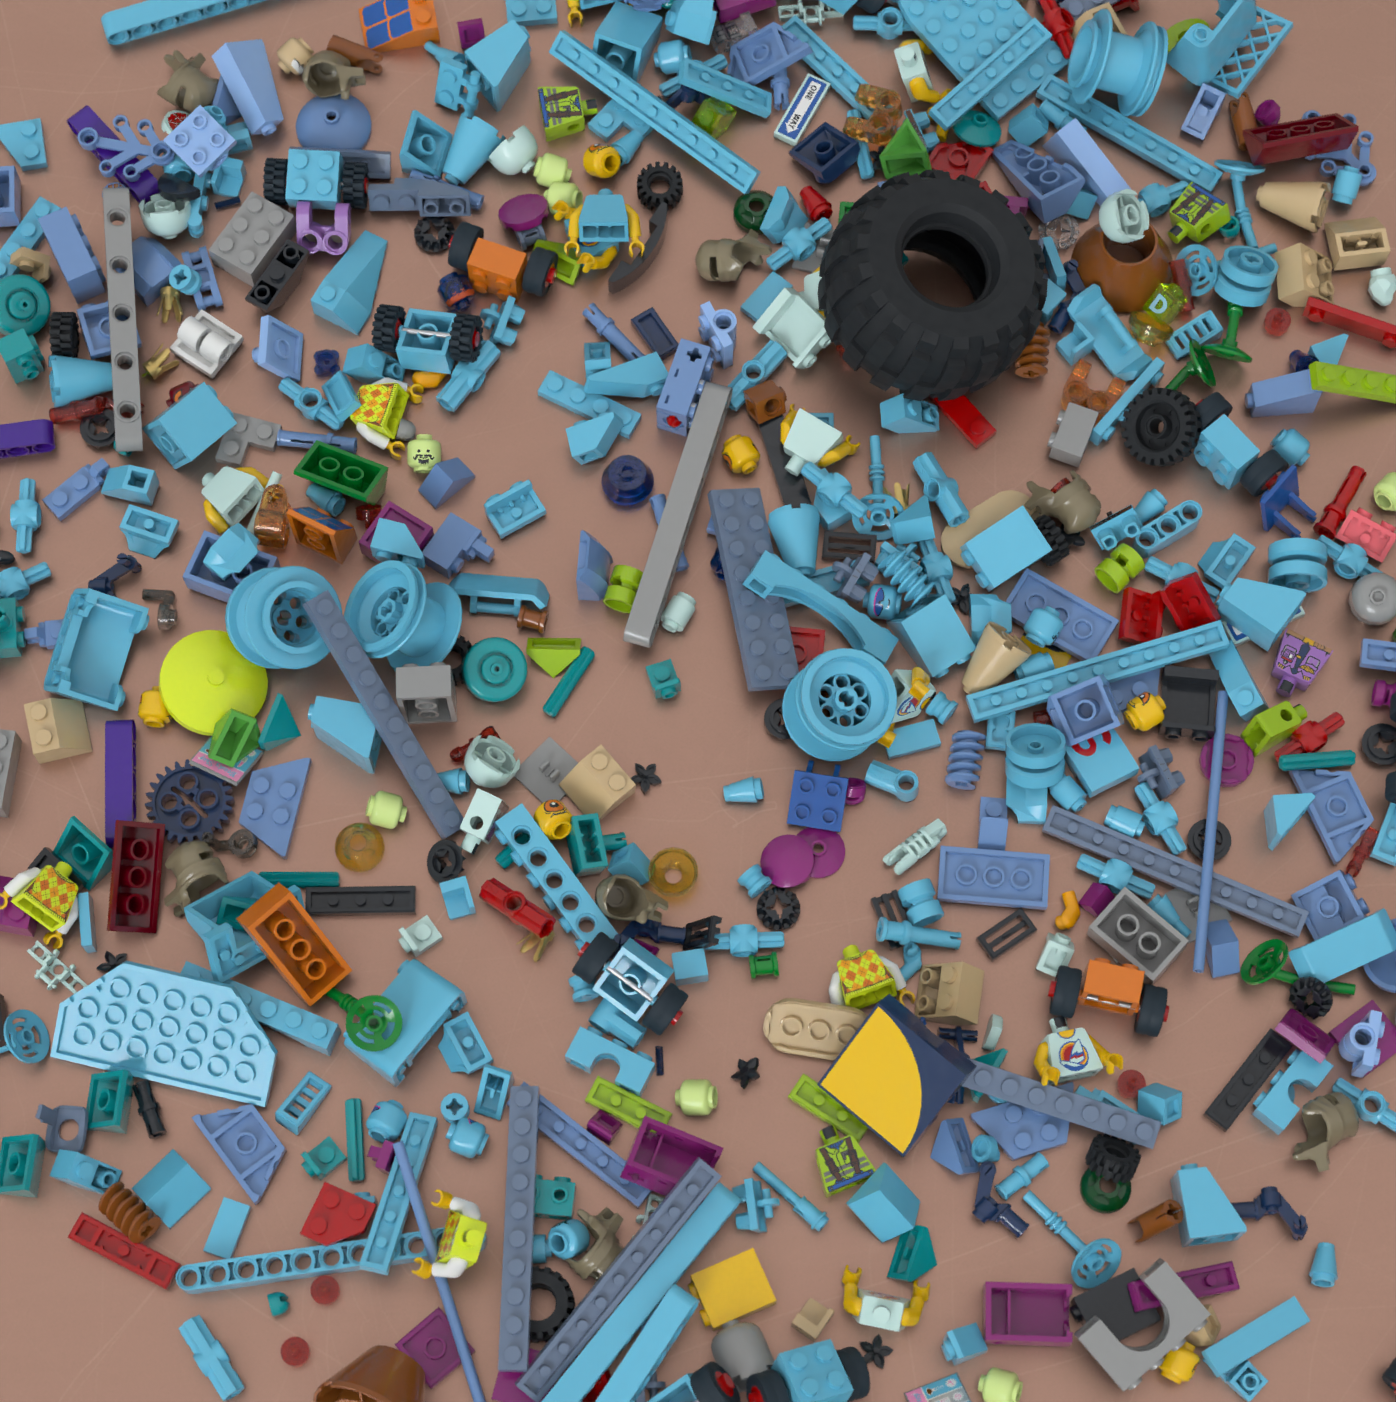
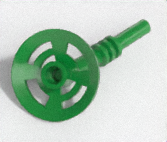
M1228 302L1227 315L1229 322L1226 339L1223 338L1221 344L1203 345L1201 350L1218 357L1251 363L1252 358L1243 350L1237 348L1238 342L1236 341L1239 318L1243 315V306Z
M1195 339L1190 340L1189 355L1191 360L1186 362L1187 365L1180 370L1165 388L1177 390L1190 375H1198L1211 388L1216 386L1214 372L1205 352L1201 350L1200 344Z
M1271 939L1258 945L1248 954L1241 967V977L1250 985L1261 984L1271 978L1290 984L1299 979L1298 974L1281 969L1288 957V947L1280 939ZM1283 952V958H1282V961H1281L1280 958H1279V956H1280L1281 953ZM1252 966H1256L1257 975L1251 977ZM1336 981L1325 982L1331 992L1348 995L1355 994V984Z
M335 987L325 994L339 1003L341 1009L348 1012L346 1016V1031L350 1040L357 1047L366 1051H381L390 1047L398 1039L402 1030V1016L398 1007L390 999L380 995H369L358 1000L350 994L342 993ZM373 1002L386 1005L390 1008L391 1012L388 1013L384 1008L373 1005ZM373 1010L382 1012L384 1016L380 1017L379 1014L373 1013ZM354 1015L360 1018L359 1023H353ZM388 1022H395L393 1032L384 1040L381 1034L386 1030ZM367 1027L369 1031L374 1032V1035L366 1033L363 1029ZM360 1032L365 1038L374 1039V1043H367L361 1040L356 1033Z

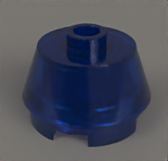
M623 455L607 465L603 471L601 483L605 494L611 501L620 506L627 507L644 501L648 497L654 485V477L650 467L644 461L632 455Z

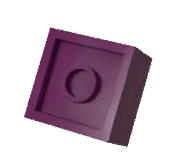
M388 501L359 540V546L363 555L379 564L382 562L372 556L370 548L379 518L404 523L421 551L424 550L434 536L433 527L391 501Z

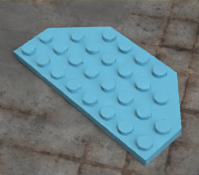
M126 960L60 1003L50 1057L108 1071L127 1070L134 1077L266 1107L268 1105L278 1051L234 985Z

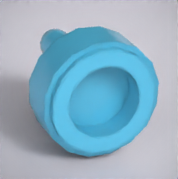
M978 1135L973 1140L971 1152L975 1161L979 1163L999 1161L1000 1151L994 1137Z

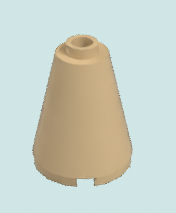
M1266 182L1264 186H1259L1256 200L1260 201V207L1310 232L1317 233V227L1322 226L1329 200L1325 198V192L1330 193L1331 185L1327 182Z
M989 621L982 632L963 676L962 683L965 685L963 690L968 694H973L995 687L1032 654L1031 649L1016 635L1011 636L1006 633V628Z

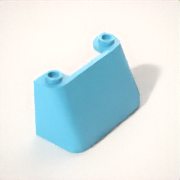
M1218 0L1219 8L1215 15L1222 19V21L1213 31L1208 26L1200 23L1192 25L1168 53L1166 63L1196 86H1202L1203 82L1209 84L1254 27L1257 21L1256 0Z
M90 588L75 589L70 597L45 676L44 690L112 711H118V708L123 705L126 696L123 686L119 685L134 634L145 630L149 623V615H147L149 608Z
M415 958L411 961L407 959L401 964L397 970V977L381 995L394 1002L402 1016V1030L395 1043L381 1051H366L357 1047L350 1040L347 1031L343 1035L346 1038L344 1041L345 1047L396 1088L405 1078L402 1074L406 1069L405 1064L410 1068L413 1064V1058L446 1019L450 1020L452 1017L451 1010H456L459 1013L467 1003L465 992ZM375 1002L373 1004L384 1008L388 1013L391 1012L390 1008L382 1003ZM373 1010V1013L379 1014L380 1017L384 1016L382 1012ZM388 1022L386 1030L381 1034L384 1040L393 1032L395 1022ZM367 1027L363 1029L366 1033L374 1035V1032L369 1031ZM360 1032L356 1033L361 1040L367 1043H374V1039L365 1038Z

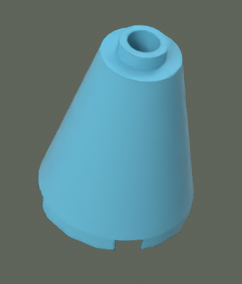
M462 112L442 170L446 175L444 179L457 186L458 184L464 185L489 159L490 154L506 139L504 135L499 138L497 136L499 131L476 116H473L472 120L466 118L467 112Z
M49 355L48 367H52L49 382L54 408L113 390L111 363Z
M800 503L801 508L792 509L791 504L779 507L769 514L768 527L783 562L792 568L800 570L809 579L816 569L820 525L819 510L814 505Z

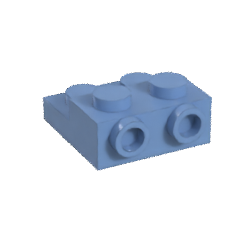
M108 300L97 305L94 303L86 304L81 309H77V318L91 360L111 355ZM124 315L116 317L119 321H126L127 319H129L127 316ZM137 330V346L140 348L142 343Z
M1338 870L1291 895L1297 907L1309 911L1305 923L1314 940L1367 917L1366 914L1370 912L1365 900L1356 897L1353 890L1357 888V885L1350 873L1345 875L1343 871Z

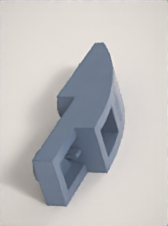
M395 178L394 184H368L370 211H419L420 217L471 216L469 192L449 184L414 178Z

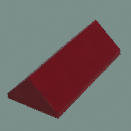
M1338 113L1242 131L1253 166L1348 149L1359 131V126Z
M116 820L107 931L157 932L165 824Z

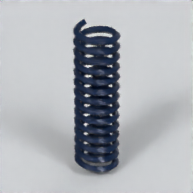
M237 196V198L214 203L215 207L219 209L221 207H228V205H235V203L239 204L241 203L240 196L239 198Z
M655 1046L656 1075L659 1076L664 1074L663 1047Z

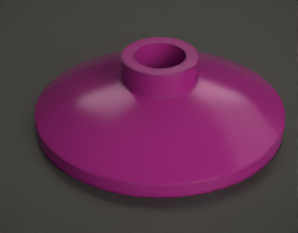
M806 827L796 835L804 839L813 851L814 865L810 877L825 878L831 876L842 866L845 858V845L836 831ZM816 845H821L824 850L821 853H817L813 848Z

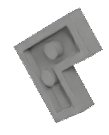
M232 412L237 424L223 435L215 459L218 463L242 467L249 446L275 452L278 430H282V426Z

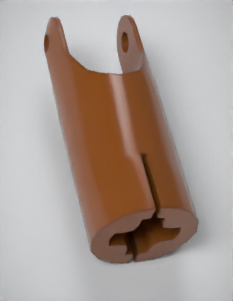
M337 35L331 37L327 50L343 55L349 59L351 66L363 68V70L374 74L382 72V66L374 63L383 60L381 53Z
M1243 92L1238 98L1239 103L1231 100L1229 108L1239 149L1241 151H1248L1242 130L1257 128V123L1249 96L1246 92Z
M1168 1199L1130 1220L1127 1223L1128 1225L1139 1221L1143 1230L1142 1238L1136 1240L1135 1243L1146 1241L1182 1222L1184 1213L1183 1210H1180L1182 1209L1180 1204L1173 1199Z

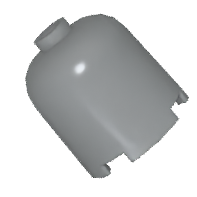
M1373 572L1359 578L1349 592V605L1352 614L1359 621L1367 625L1379 626L1389 623L1396 617V580L1392 576Z
M736 1319L722 1325L723 1330L718 1332L713 1338L711 1349L715 1362L729 1374L740 1393L746 1391L748 1377L752 1374L771 1369L774 1359L761 1329L753 1323H739Z

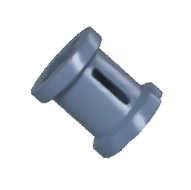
M541 224L529 230L515 231L522 251L527 250V247L535 244L538 239L547 241Z

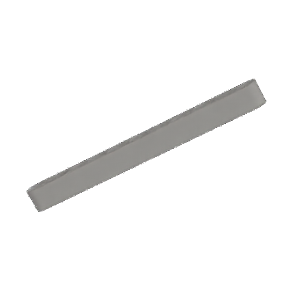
M708 381L704 385L623 636V641L647 648H650L653 643L731 402L732 387Z

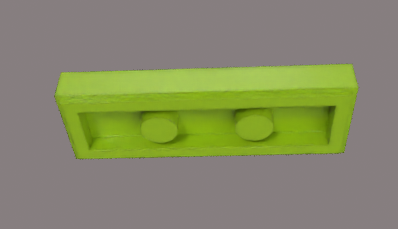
M803 1073L788 1095V1098L828 1125H835L836 1130L843 1135H853L859 1144L869 1128L817 1085L818 1082Z
M597 1076L585 1099L586 1103L637 1129L644 1116L667 1125L672 1117L671 1112L600 1076Z

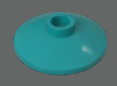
M976 110L968 111L952 126L953 131L962 141L977 147L995 145L1000 140L1002 134L998 122L990 115Z

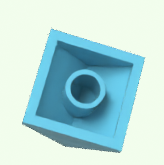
M417 110L412 111L399 154L402 172L410 174L413 169H416L433 177L434 175L441 177L453 134Z
M1314 794L1272 795L1264 809L1267 843L1270 850L1273 851L1306 813L1316 797Z
M172 1149L131 1189L171 1229L211 1190V1187Z
M883 1162L846 1204L878 1240L883 1243L915 1227L920 1200L895 1172Z

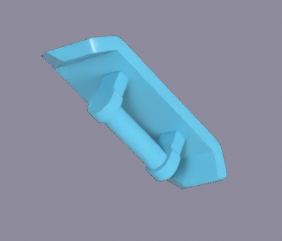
M1092 284L1073 298L1067 309L1068 314L1074 323L1080 321L1095 338L1093 349L1112 376L1119 382L1134 380L1141 375L1153 360L1143 352L1136 339L1132 337L1116 315L1112 306L1108 304L1102 295L1101 288L1097 284Z
M460 573L449 583V586L458 595L470 596V613L475 614L483 612L508 614L518 617L522 600L532 601L539 609H543L547 606L550 596L544 583L539 579ZM478 596L514 599V604L479 602Z
M1383 908L1304 946L1291 950L1289 957L1299 978L1314 977L1325 983L1396 950V931L1387 911Z

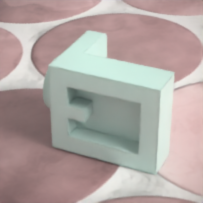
M428 915L407 929H404V927L399 929L401 938L398 939V942L406 953L411 951L415 957H418L443 940L442 935Z
M1058 932L1055 935L1048 933L1046 937L1047 942L1036 964L1037 970L1056 977L1060 965L1068 966L1075 951L1071 938Z

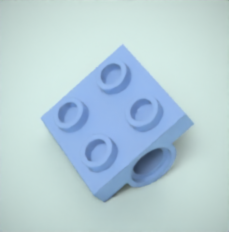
M201 105L163 140L199 178L209 170L217 169L228 157V151L237 144L236 140Z
M710 301L700 305V316H698L700 327H698V331L702 340L709 342L711 356L714 358V361L716 363L720 362L723 369H726L733 365L737 319L730 310L720 309L715 311Z
M1371 1010L1339 1042L1338 1049L1340 1055L1345 1060L1353 1062L1351 1076L1362 1078L1368 1071L1372 1070L1374 1065H1378L1381 1050L1377 1048L1378 1038H1382L1385 1028V1022L1381 1021L1382 1012Z

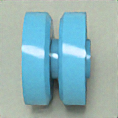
M1231 246L1225 249L1220 263L1221 268L1218 269L1217 280L1213 287L1222 298L1231 303L1246 307L1261 306L1267 302L1272 287L1271 284L1275 280L1279 266L1273 257L1262 250L1250 246Z
M1287 538L1270 544L1268 547V563L1271 567L1268 570V584L1297 589L1305 593L1318 591L1326 587L1328 577L1327 569L1324 565L1327 562V546L1319 540L1310 538Z
M1028 723L1017 726L1008 732L1005 742V773L1012 783L1025 788L1042 789L1053 786L1062 780L1065 773L1064 755L1066 753L1065 736L1059 729L1041 723Z

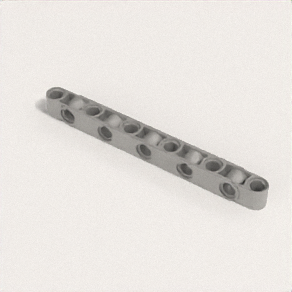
M103 188L116 452L143 451L129 188ZM118 220L123 222V224L117 226L112 224V222ZM123 268L126 271L123 273H117L114 271V269ZM124 315L127 316L129 319H127L126 321H119L116 317ZM126 363L131 368L125 370L121 369L119 365ZM124 412H131L134 416L131 418H124L121 416V414Z

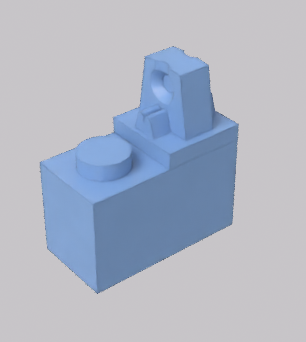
M451 512L422 551L425 565L450 579L453 573L457 574L464 564L463 559L469 561L470 558L474 559L477 556L489 563L495 553L493 548L485 544L487 539L482 536L481 530Z

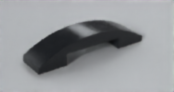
M662 201L649 220V233L652 235L644 245L643 256L641 257L640 251L631 265L621 261L609 278V292L612 294L623 290L645 273L657 257L667 230V203Z

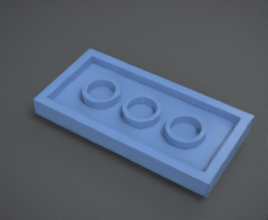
M1026 568L1005 601L1011 604L1012 621L1021 627H1024L1032 611L1036 608L1045 609L1046 606L1057 610L1060 613L1059 618L1062 620L1064 627L1053 645L1081 661L1099 656L1119 623L1118 619Z
M941 846L937 900L941 902L1046 910L1048 905L1050 854Z

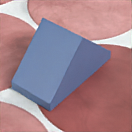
M458 457L442 461L434 465L418 491L436 510L473 480L475 475Z
M1227 919L1208 922L1206 956L1212 978L1240 972L1239 940Z

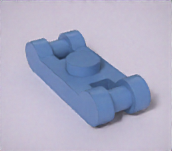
M206 246L198 248L199 251L189 253V251L181 253L184 265L197 271L202 278L200 289L193 294L198 311L201 309L205 311L206 307L216 305V307L224 305ZM199 261H202V262H203V263H201V264L194 265V266H193V264H192V263L199 262ZM211 290L212 295L202 297L201 292Z

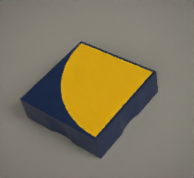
M888 994L875 1005L817 1085L902 1157H905L918 1144L937 1119L939 1111L945 1103L957 1093L977 1066L946 1040L932 1033L915 1014L892 995Z

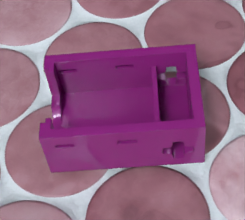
M644 1116L620 1177L667 1196L698 1157L714 1169L721 1156L723 1147Z
M985 1282L983 1285V1339L985 1343L995 1345L1069 1347L1073 1343V1332H1070L1069 1326L1072 1284Z

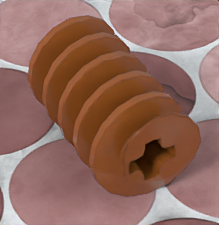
M1040 322L1033 339L1016 360L1015 374L1019 377L1035 378L1046 375L1048 369L1044 366L1048 364L1046 356L1049 355V350L1046 347L1050 344V340L1047 337L1050 336L1051 331L1044 328L1042 322Z
M122 1182L114 1183L102 1195L98 1205L99 1211L106 1215V1218L113 1222L118 1229H121V1232L128 1236L132 1243H140L147 1240L160 1227V1217H154V1212L151 1209L146 1210V1204L144 1202L139 1203V1198L136 1195H132V1191L129 1188L124 1189L125 1185Z

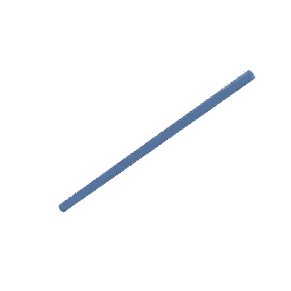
M1218 691L1216 731L1213 741L1193 972L1203 973L1205 965L1229 696L1227 691Z
M400 1141L392 1145L429 1262L433 1265L438 1249L404 1142ZM434 1277L473 1401L486 1402L447 1278Z

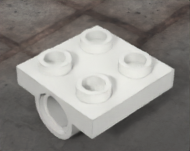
M201 309L195 318L189 316L183 321L177 332V340L172 344L170 350L173 354L213 379L244 339L242 335Z

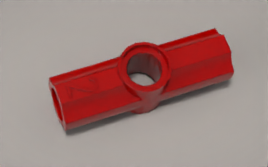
M495 878L486 880L481 886L479 894L481 900L509 917L513 924L523 926L541 939L549 936L554 930L556 919L527 900L521 892L513 891Z

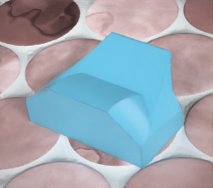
M786 186L777 187L760 227V230L772 243H781L784 236L795 227L802 228L808 221L807 216L799 208L796 199Z
M129 504L119 528L126 536L130 551L156 558L164 548L170 546L180 523L177 519Z
M237 523L228 528L210 547L203 563L225 581L231 573H240L259 553L257 545L260 541L240 523Z
M1233 533L1227 540L1213 542L1198 562V565L1204 571V576L1223 589L1228 582L1232 584L1256 547Z
M996 594L969 595L970 638L975 647L989 621L1006 628L1005 632L1008 634L1012 632L1010 603L1000 600Z
M1007 778L1006 805L1016 814L1019 824H1045L1047 788H1025L1012 783Z
M468 1011L443 1024L444 1035L438 1048L451 1072L471 1074L483 1068L485 1064L489 1065L494 1062Z

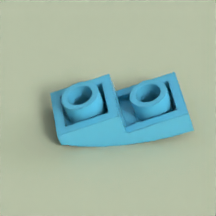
M1248 1360L1219 1376L1247 1402H1250L1268 1382Z

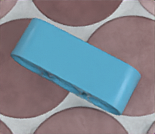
M1193 500L1184 501L1140 528V534L1135 536L1132 548L1141 558H1149L1197 528L1202 516L1200 504ZM1183 513L1192 514L1194 519L1185 518ZM1168 526L1173 532H1164L1161 527ZM1146 539L1152 545L1144 546L1139 540Z

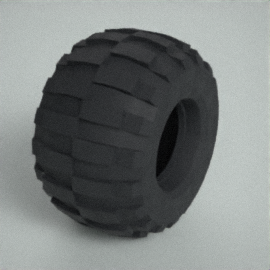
M925 170L919 175L918 173L910 175L909 172L894 176L884 182L881 187L875 186L854 202L849 212L841 219L833 232L832 238L825 247L819 271V277L822 278L819 281L817 292L819 310H824V316L826 317L824 328L831 343L834 342L835 346L842 345L845 349L842 356L843 360L854 371L862 368L873 376L869 383L884 391H887L892 386L900 389L899 395L904 393L903 398L922 401L930 395L931 399L938 398V402L956 399L964 395L968 389L970 393H973L997 380L1002 372L1012 366L1033 339L1040 324L1043 313L1041 310L1045 305L1048 279H1043V269L1046 261L1041 245L1039 246L1037 240H1030L1029 237L1033 229L1022 213L1014 214L1006 206L1009 199L996 189L992 194L979 187L981 181L961 174L953 180L950 178L949 172H943V170ZM904 250L922 252L945 262L962 277L969 287L975 302L964 307H949L926 298L912 285L902 265Z

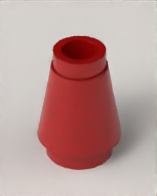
M806 186L800 191L799 195L812 221L817 222L823 217L827 219L831 217L833 213L831 203L813 189L812 186Z

